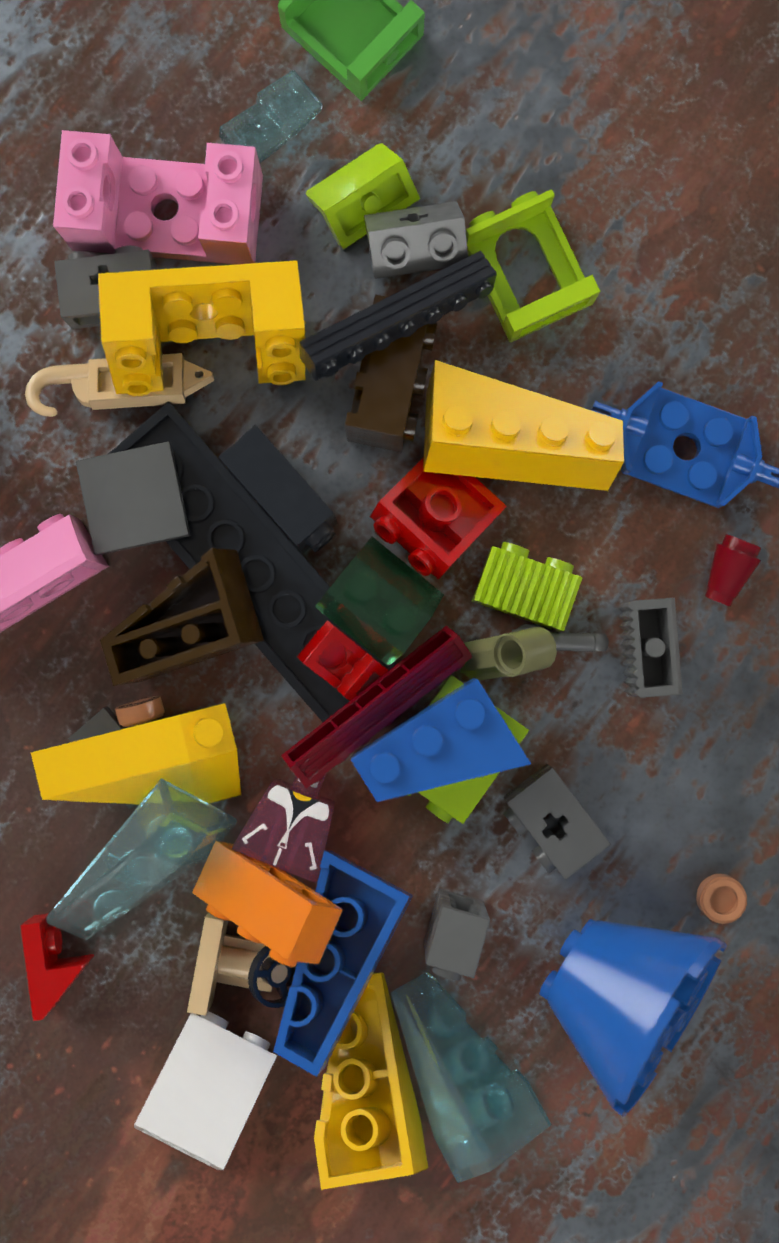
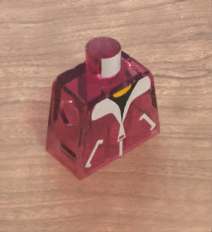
M326 774L319 782L312 784L307 789L296 776L292 784L275 778L236 839L232 850L317 883L336 803L319 795Z

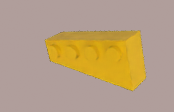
M435 360L426 392L423 472L609 490L624 463L622 420Z

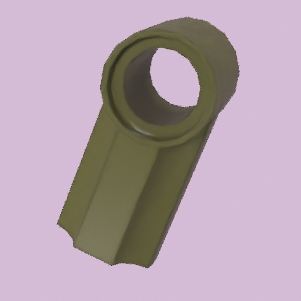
M532 627L468 641L464 644L473 657L460 669V673H464L470 680L476 678L482 681L506 676L515 677L550 667L555 661L557 654L556 643L550 632L542 627Z

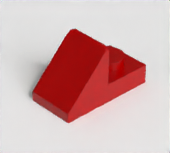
M52 913L33 915L20 925L33 1021L43 1020L94 957V954L58 959V954L62 951V934L58 925L54 926Z

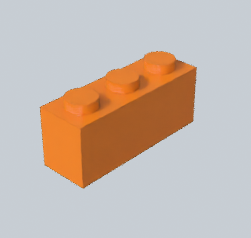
M215 841L192 891L194 895L208 904L206 907L208 913L219 919L234 922L238 925L237 933L240 936L255 943H263L270 948L269 956L272 959L290 967H295L297 962L319 964L343 911L342 908L248 847L221 841Z

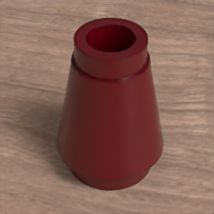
M725 534L722 544H716L707 584L708 588L704 596L731 607L734 598L736 599L761 562V560L757 559L761 547Z

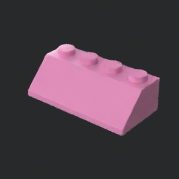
M63 514L54 515L37 527L39 530L38 534L26 541H23L22 538L15 539L0 548V632L109 567L102 555L94 554L91 536L81 519L71 515L66 517Z

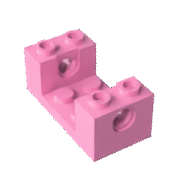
M62 130L53 227L72 251L115 254V249L119 247L139 246L143 250L149 249L153 258L234 265L255 263L263 174L256 148L252 146L207 143L205 164L122 157L110 134ZM163 200H173L178 203L177 214L170 220L163 221L157 219L154 216L156 205Z

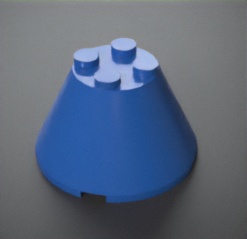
M590 919L581 932L574 929L564 942L560 955L566 959L558 972L553 970L548 975L540 989L539 995L547 1000L612 1109L622 1117L632 1110L656 1077L657 1073L654 1071L664 1054L661 1049L664 1047L672 1052L701 1003L722 961L714 955L719 950L724 952L727 946L720 939Z

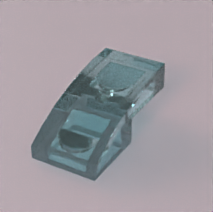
M292 70L259 91L256 104L220 126L219 138L224 144L255 147L259 162L261 163L310 123L322 111L323 105L295 70Z

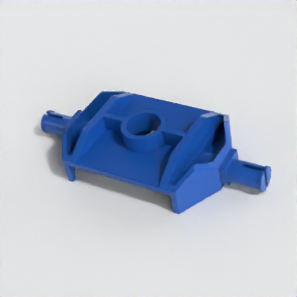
M659 381L627 410L623 408L619 410L602 404L595 400L591 411L623 421L624 463L621 467L623 474L716 508L725 506L749 483L753 484L756 481H760L779 488V468L766 464L762 460L758 423L755 416H751L748 419L661 388L663 383ZM687 436L694 441L697 451L692 460H682L676 456L673 450V443L676 437Z

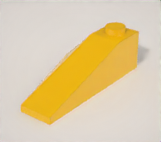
M382 972L372 975L328 1060L327 1073H323L321 1090L324 1091L320 1120L316 1121L314 1134L321 1190L414 1175L429 1168L421 1119L385 976Z

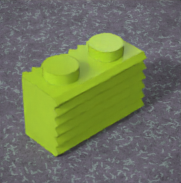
M503 542L501 549L492 546L484 563L472 602L558 632H563L583 578L572 574L574 566L551 557H547L545 564L528 559L527 557L530 552L528 549L508 542Z

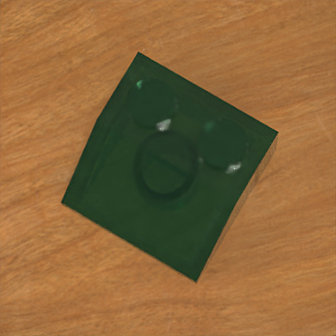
M372 536L316 604L315 608L389 666L405 653L431 619L444 594Z

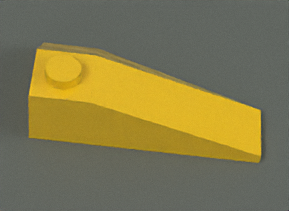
M225 703L31 752L42 800L199 807L241 795L237 748Z

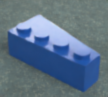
M324 850L315 891L342 908L343 911L319 964L297 962L273 1051L316 1077L325 1068L413 897L412 894L329 850Z

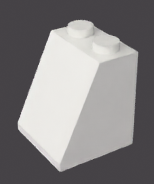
M208 1011L206 1016L190 1014L134 1124V1128L216 1170H224L277 1055L268 1051L270 1043L265 1039L245 1031L241 1038L226 1030L228 1022L225 1019Z

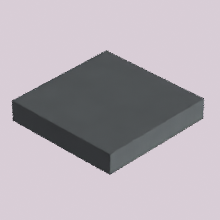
M169 441L76 461L94 554L103 555L191 536L173 447Z

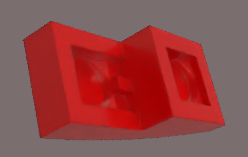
M329 620L325 622L297 656L303 664L336 688L349 701L389 671Z

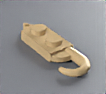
M182 353L163 354L164 391L150 392L143 396L116 394L106 358L89 359V363L57 365L41 369L27 383L25 397L27 405L35 413L48 417L56 416L57 410L54 407L42 404L39 395L45 387L54 384L71 383L78 401L83 406L91 407L92 410L165 405L168 401L171 405L186 404V397L213 382L214 376L211 371L184 360Z

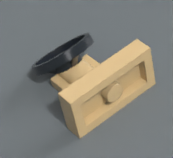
M208 913L204 920L187 1012L206 1016L213 1003L217 982L249 988L253 997L267 1007H284L288 996L286 983L291 976V967L272 959L269 956L270 948L263 943H255L244 937L226 934L228 921ZM272 987H274L281 998L266 1000L260 995L259 990L271 992Z

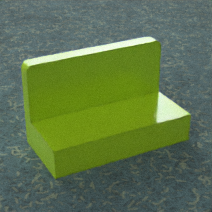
M383 143L377 144L305 193L309 201L321 212L336 243L343 250L367 234L364 215L406 209L420 200L403 159Z

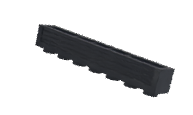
M479 251L300 341V359L315 381L323 377H331L340 368L350 363L356 364L360 362L367 354L375 350L381 351L387 348L391 342L401 337L411 336L418 328L426 324L436 323L442 316L451 311L456 312L463 309L467 303L477 298H485L494 288L497 273L483 253Z

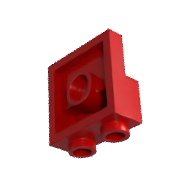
M423 457L378 502L370 517L375 521L373 525L374 530L382 540L389 544H394L397 541L410 553L408 556L409 563L418 573L424 576L432 574L439 580L507 506L476 477L423 472Z

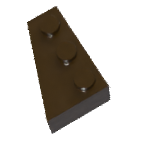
M375 294L373 304L387 297ZM437 322L426 324L418 328L411 336L401 337L391 342L387 348L381 351L375 350L362 359L360 370L357 372L354 382V389L356 390L351 412H347L345 421L348 442L401 453L404 440L413 442L419 414L411 413L410 411L413 396H423L428 368L420 367L423 349L430 351L433 349Z
M211 548L200 557L202 560L183 576H177L166 585L168 588L149 604H143L100 639L113 686L143 682L264 641L236 549Z

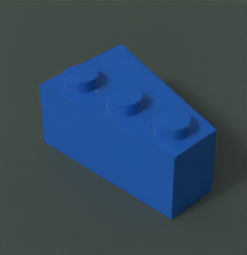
M472 678L352 754L350 759L377 802L531 764L476 678Z

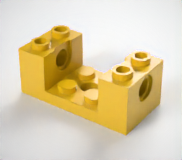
M298 261L98 274L101 340L116 394L143 396L150 392L164 391L161 342L168 341L188 343L196 339L210 338L234 340L241 336L254 335L259 384L288 385L294 381L306 380L305 365L300 359V341L305 339V324Z

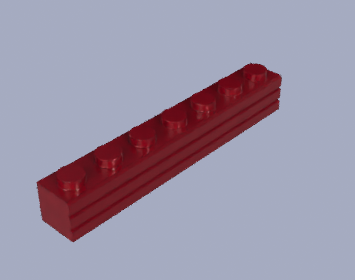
M446 625L282 754L281 757L307 789L312 784L319 782L333 767L343 763L357 748L367 744L381 729L391 725L395 718L405 710L416 705L419 699L430 690L440 686L442 681L454 671L460 670L473 656L460 636Z

